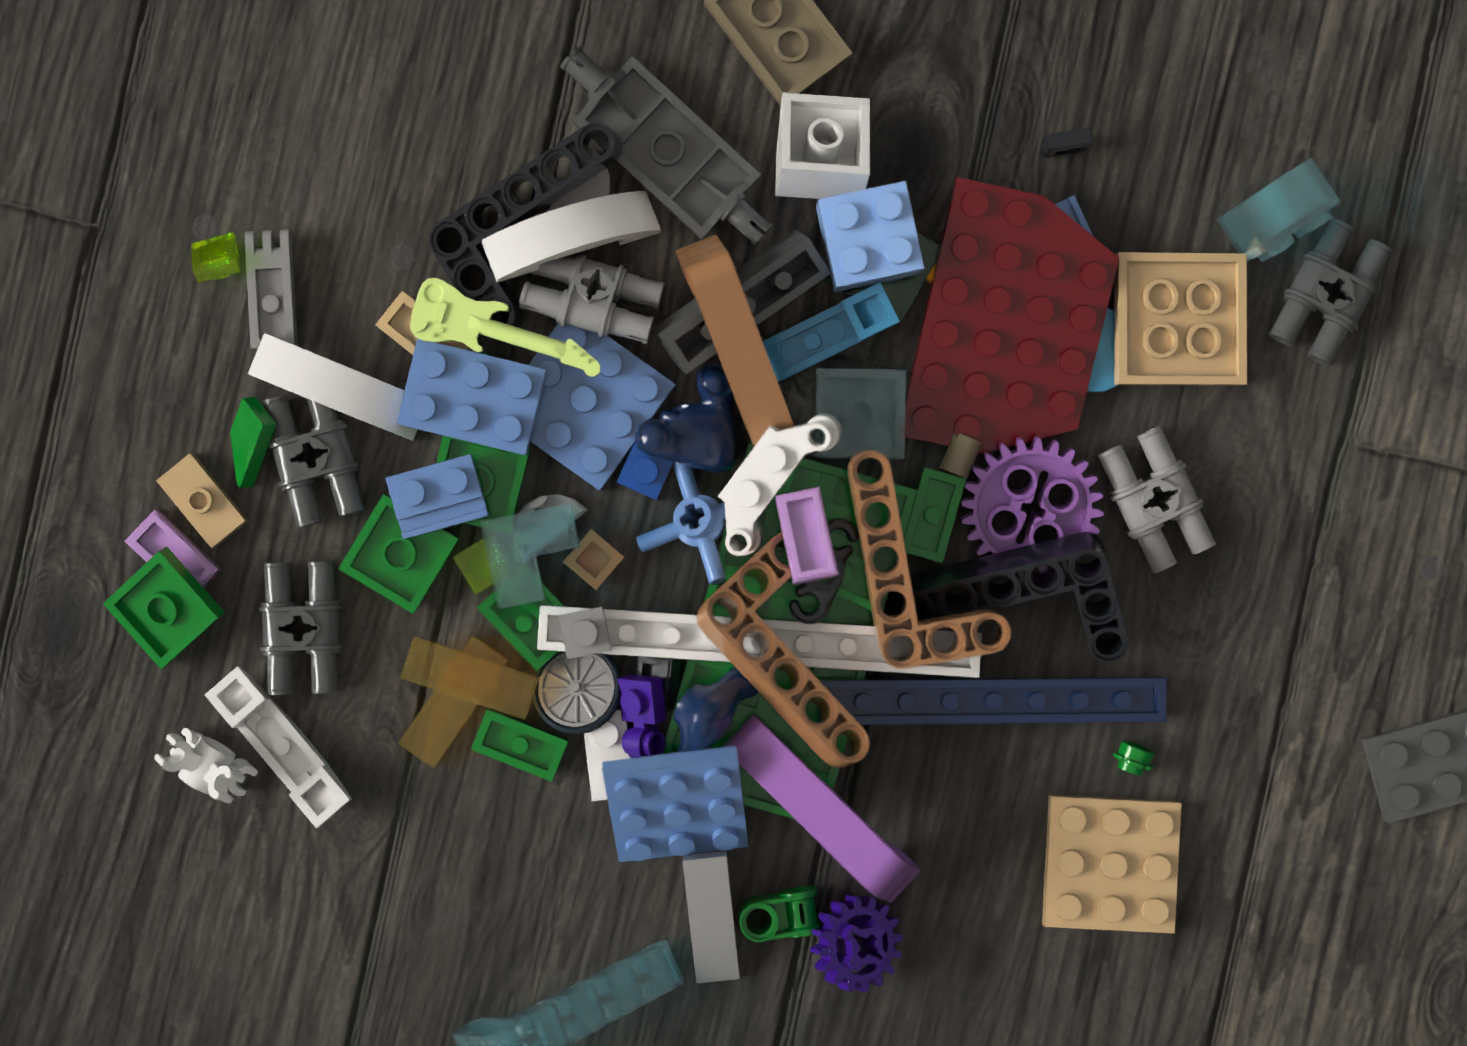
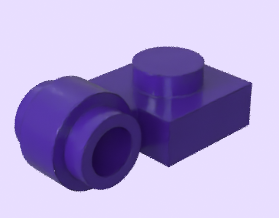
M628 674L617 678L621 690L620 708L622 721L634 722V726L627 729L623 734L622 748L624 752L631 758L662 755L666 742L663 733L657 729L656 725L666 720L662 677Z

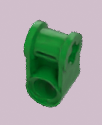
M811 885L798 886L775 893L746 898L737 910V919L742 933L754 942L813 935L811 933L812 929H822L823 923L818 922L814 896L818 894L817 887ZM800 903H801V908H802L803 919L800 918V911H799V904H800ZM764 909L769 913V920L764 927L752 928L746 924V918L752 910Z

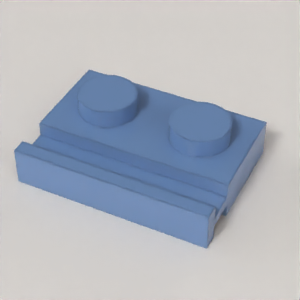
M472 454L385 478L396 518L399 521L402 539L412 538L490 516Z

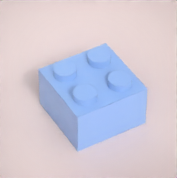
M906 181L818 199L816 210L834 293L879 282L920 275L924 270Z

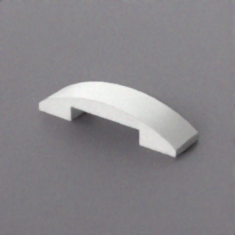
M634 191L597 197L548 211L488 236L482 240V245L498 283L537 271L540 264L614 241H618L619 245L659 234L661 228L646 191Z
M264 333L248 372L249 375L412 441L414 440L418 429L397 424L405 390Z
M240 666L233 669L205 694L206 698L232 728L239 729L291 791L289 794L290 798L316 829L322 826L352 799L331 767L304 733L273 698Z

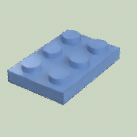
M417 338L397 424L527 456L547 370L444 344L425 342Z

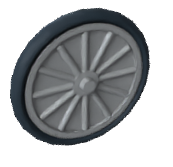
M558 651L536 672L532 693L538 714L554 730L565 734L579 735L600 728L611 719L620 703L621 690L617 678H620L621 674L618 666L609 654H592L567 660L566 651Z

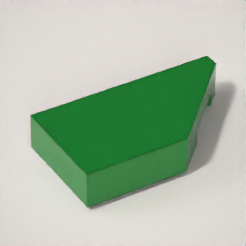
M256 397L242 398L230 431L236 482L239 488L254 486L276 427L275 421Z

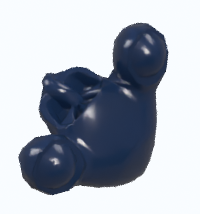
M719 364L704 365L697 374V390L703 401L699 404L685 402L670 410H663L660 413V420L648 418L638 425L634 440L637 448L649 457L675 461L706 472L722 473L731 471L737 457L736 431L731 411L733 393L722 366Z
M736 667L731 668L724 676L710 685L695 684L683 695L674 711V721L678 724L681 734L677 753L710 749L729 728L738 702L758 694L754 686Z

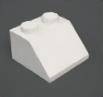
M782 92L776 152L775 196L822 199L866 189L870 176V99Z

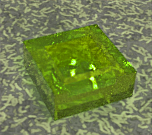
M234 232L191 243L192 271L198 283L212 279H223L231 274L241 272L240 249Z
M492 534L453 557L475 595L514 572Z

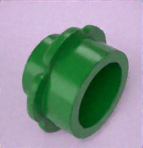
M1122 740L1118 751H1113V756L1119 760L1117 767L1121 770L1142 776L1144 769L1149 771L1154 769V765L1151 762L1155 752L1149 748Z

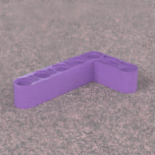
M752 714L723 745V747L736 746L738 763L875 897L892 903L921 872V869L893 843L883 839L756 715Z

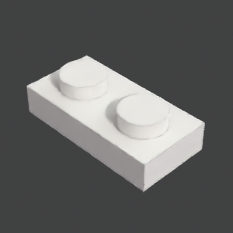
M617 709L611 719L600 728L584 733L592 801L607 800L602 762L631 758L622 748V737L628 729L627 721H622L621 709Z

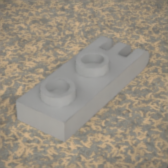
M290 229L280 230V247H275L273 230H263V248L257 247L255 231L245 232L250 345L253 350H258L264 333L298 347L293 249Z

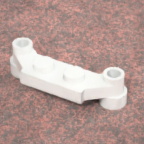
M818 414L806 424L785 429H778L772 424L718 495L725 502L727 532L725 545L731 554L736 556L749 555L761 546L764 540V530L757 521L759 516L807 453L830 450L839 442L842 428L834 416ZM814 429L823 430L826 440L819 441L816 439ZM737 534H741L746 538L747 545H743L737 540Z

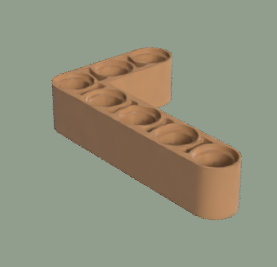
M715 234L675 250L687 283L698 302L753 447H755L772 424L778 429L793 427L792 418L726 248Z
M863 450L856 453L848 464V479L877 645L881 656L890 666L897 669H907L991 654L1002 650L1010 640L1011 629L1005 618L994 611L981 609L917 620L891 466L888 459L877 451ZM868 457L876 459L881 467L879 478L872 483L862 482L857 474L859 463ZM874 502H882L888 509L887 521L879 527H871L865 519L867 507ZM883 546L891 547L896 554L895 564L886 571L877 570L873 564L875 551ZM890 591L900 592L904 599L902 609L895 614L883 613L880 607L882 597ZM987 619L995 620L998 624L996 638L990 642L979 641L977 637L979 624ZM943 627L953 629L955 634L953 645L946 650L935 649L932 643L934 633ZM898 635H905L911 641L909 653L902 658H894L888 652L890 641Z
M781 532L763 546L701 605L697 613L698 626L827 765L834 768H844L865 757L870 745L868 734L755 613V610L791 577L789 565L782 564L775 557V547H781L786 550ZM744 576H752L758 580L761 587L760 594H753L746 589L743 581ZM713 605H722L728 610L730 615L728 624L720 623L715 619L712 613ZM744 637L753 638L758 642L761 650L759 657L751 656L745 651L743 646ZM775 670H782L788 674L791 681L789 690H784L777 686L774 679ZM807 702L814 703L820 709L821 720L819 723L812 722L806 716L805 706ZM838 735H843L850 741L852 750L849 757L844 756L837 749L836 739Z

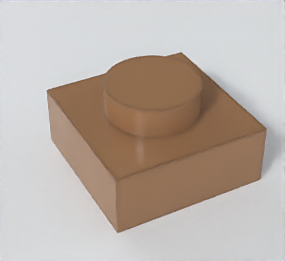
M591 529L563 563L597 590L625 556Z

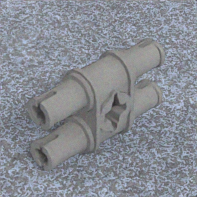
M585 254L577 255L576 258L565 256L540 264L537 271L531 272L532 275H539L568 284L569 290L565 289L562 292L531 284L528 281L524 284L519 309H527L556 318V322L560 323V326L563 327L568 324L596 332L598 337H608L609 334L640 341L643 344L648 342L654 317H647L618 308L615 301L619 302L622 299L658 310L665 285L664 282H656L630 274L623 265L615 267L587 259Z
M1161 426L1136 436L1153 472L1149 473L1151 477L1145 480L1142 478L1137 479L1122 444L1098 454V458L1114 489L1110 492L1112 495L1110 498L1112 501H1116L1129 528L1128 536H1131L1133 540H1138L1153 573H1158L1177 564L1161 530V527L1164 526L1163 522L1169 519L1177 521L1193 555L1216 545L1200 511L1203 507V499L1197 497L1184 469L1187 467L1186 463L1182 462L1181 459L1176 460ZM1153 491L1155 493L1170 492L1160 502V507H1143L1148 503V500L1154 497Z

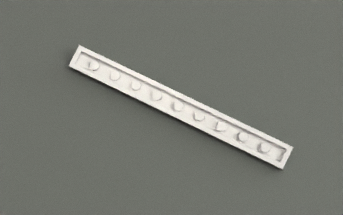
M540 605L537 650L565 651L558 616L592 608ZM604 609L612 650L597 654L730 662L698 626L697 615ZM714 616L718 622L728 624L730 621V617ZM762 619L806 667L979 678L981 655L913 668L897 669L890 666L881 656L874 626L819 622L804 624L799 621ZM937 630L933 636L932 643L934 648L937 650L950 648L955 640L954 631ZM977 633L979 641H982V633ZM905 635L894 637L888 645V652L894 658L906 656L911 649L910 638ZM744 637L743 646L745 651L751 656L759 657L761 650L758 642L753 638Z

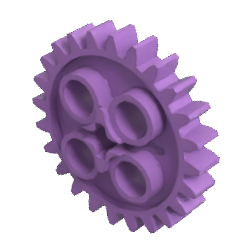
M1035 436L1031 447L1027 448L1021 437H1017L1015 443L1016 450L1012 451L1001 442L999 443L1001 456L996 459L992 454L985 452L984 456L989 465L986 469L973 465L972 470L979 479L977 482H965L964 487L972 492L973 496L961 498L960 503L962 506L972 509V512L961 516V521L963 524H975V527L969 530L966 536L969 541L982 539L975 549L979 556L989 551L992 552L991 554L1035 544L1036 542L1033 540L1034 532L1042 525L1055 527L1054 539L1079 532L1099 534L1100 529L1090 522L1091 518L1104 516L1102 509L1092 506V502L1103 498V494L1098 490H1089V487L1098 478L1095 474L1082 476V473L1088 466L1087 461L1081 459L1072 464L1075 451L1069 447L1061 455L1058 454L1059 442L1055 439L1049 443L1047 449H1044L1039 436ZM1017 469L1028 471L1030 479L1026 487L1020 490H1013L1007 486V478L1011 472ZM1042 471H1047V478L1043 482L1036 498L1042 509L1040 512H1031L1024 540L1022 543H1017L1015 541L1026 520V512L1021 505L1023 502L1031 503L1033 501L1038 477ZM1060 483L1069 485L1071 493L1067 501L1061 504H1053L1049 501V491L1053 486ZM1003 510L1011 511L1015 515V520L1009 529L1002 531L992 527V519L996 513ZM1048 565L1037 567L1040 574L1048 572Z

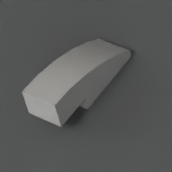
M727 851L683 856V870L696 982L706 983L740 979Z

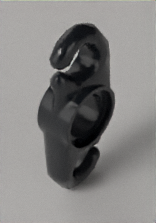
M839 518L832 519L827 523L830 534L835 530H843L851 543L858 541L857 528L850 521ZM832 545L838 576L831 583L823 585L812 581L802 583L796 588L795 594L797 597L813 595L818 601L817 610L812 613H806L801 609L798 600H792L789 608L797 621L804 624H815L826 617L844 578L846 561L853 553L850 545L841 548Z

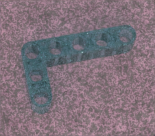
M662 940L630 954L510 1018H478L457 1028L451 1034L457 1046H569L684 983L685 980L668 941Z

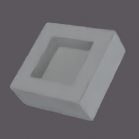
M603 606L558 616L567 660L612 650Z

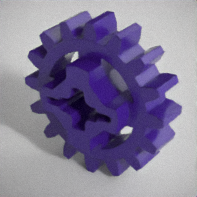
M846 895L845 903L833 900L830 902L833 913L829 915L821 912L818 916L824 925L822 929H812L811 932L814 936L819 937V944L810 947V952L821 955V959L814 965L815 968L827 972L824 978L826 982L838 985V988L852 992L853 989L868 992L869 983L882 986L883 978L881 974L883 972L894 974L895 969L890 964L892 958H901L902 956L900 951L894 949L895 943L903 940L902 934L893 932V928L899 923L898 918L887 915L890 907L876 902V899L862 895L860 898ZM854 917L851 922H847V920Z

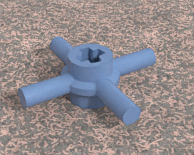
M674 461L673 467L683 501L677 505L674 511L673 522L637 536L638 546L644 553L680 539L689 546L699 548L709 584L716 585L726 580V576L715 541L721 537L725 528V502L719 504L709 496L700 495L692 467Z

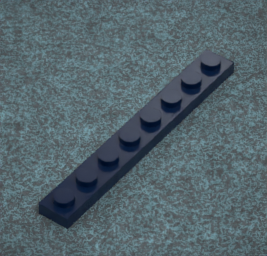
M1162 676L818 679L860 725L1166 722L1167 678ZM818 708V723H819L820 720H821V711H820V709Z

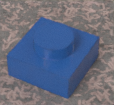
M634 443L617 483L657 500L674 461L649 457L640 451L636 443Z

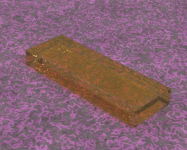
M473 635L398 744L432 768H435L509 659Z
M419 636L413 637L400 676L401 679L524 720L527 718L540 679L539 676Z

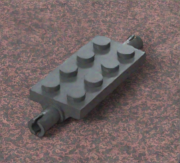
M576 47L571 52L573 55L572 59L582 68L568 56L560 66L563 71L571 75L589 92L587 95L589 101L573 119L574 124L582 128L590 123H601L614 130L622 142V152L616 162L700 240H703L721 220L724 222L727 219L751 241V244L757 245L762 240L761 237L763 235L751 224L764 235L770 231L773 224L761 216L744 199L746 198V192L758 181L761 174L633 56L616 72L608 71L606 73L583 52L581 47ZM605 133L595 135L592 140L606 152L609 147L607 135Z

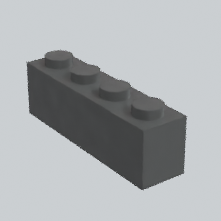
M795 229L735 270L756 326L831 274L809 237ZM696 298L652 328L674 363L685 374L717 353Z

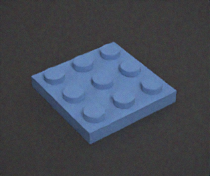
M558 323L549 337L566 342L567 339H572L599 362L601 372L596 377H590L585 374L584 370L562 364L561 359L537 352L529 365L546 369L547 375L530 442L601 491L634 445V437L638 425L648 418L652 419L676 384L609 336L598 337L596 332L568 324L563 327Z
M736 746L602 762L604 784L619 862L642 861L652 858L676 855L685 856L693 853L718 850L727 851L734 848L749 847Z

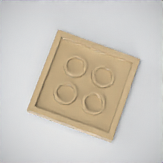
M1116 253L1115 255L1119 257V262L1114 279V385H1247V254Z
M1049 794L1042 914L1043 926L1175 934L1182 803L1169 800Z

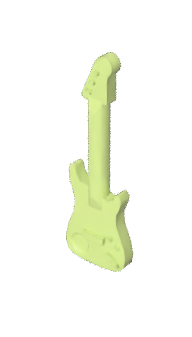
M438 278L426 279L419 289L412 310L410 328L414 336L422 341L435 343L457 341L466 344L473 351L480 353L483 352V347L479 345L478 337L479 335H484L561 359L562 364L584 370L585 374L590 377H596L601 372L599 362L572 339H567L566 342L492 320L494 313L509 311V306L504 303L472 300Z

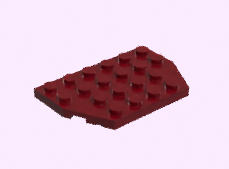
M956 177L899 422L898 436L949 446L955 432L957 437L959 434H963L981 442L982 446L979 453L984 454L985 452L999 450V443L1001 442L1007 447L1015 446L1017 437H1021L1023 442L1027 443L1033 441L1035 436H1039L1042 439L1077 430L1119 257L1043 195Z

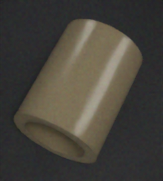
M954 432L939 468L967 480L982 443L963 434H959L957 437Z

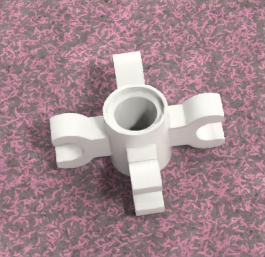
M183 728L181 732L186 737V741L178 734L171 733L167 735L166 739L176 747V749L172 747L170 750L171 756L164 757L156 754L154 757L158 764L166 771H180L178 777L187 785L200 792L209 794L214 799L231 804L233 798L228 794V790L236 796H244L246 790L239 784L244 782V774L256 776L258 773L247 760H234L235 753L225 745L188 728Z

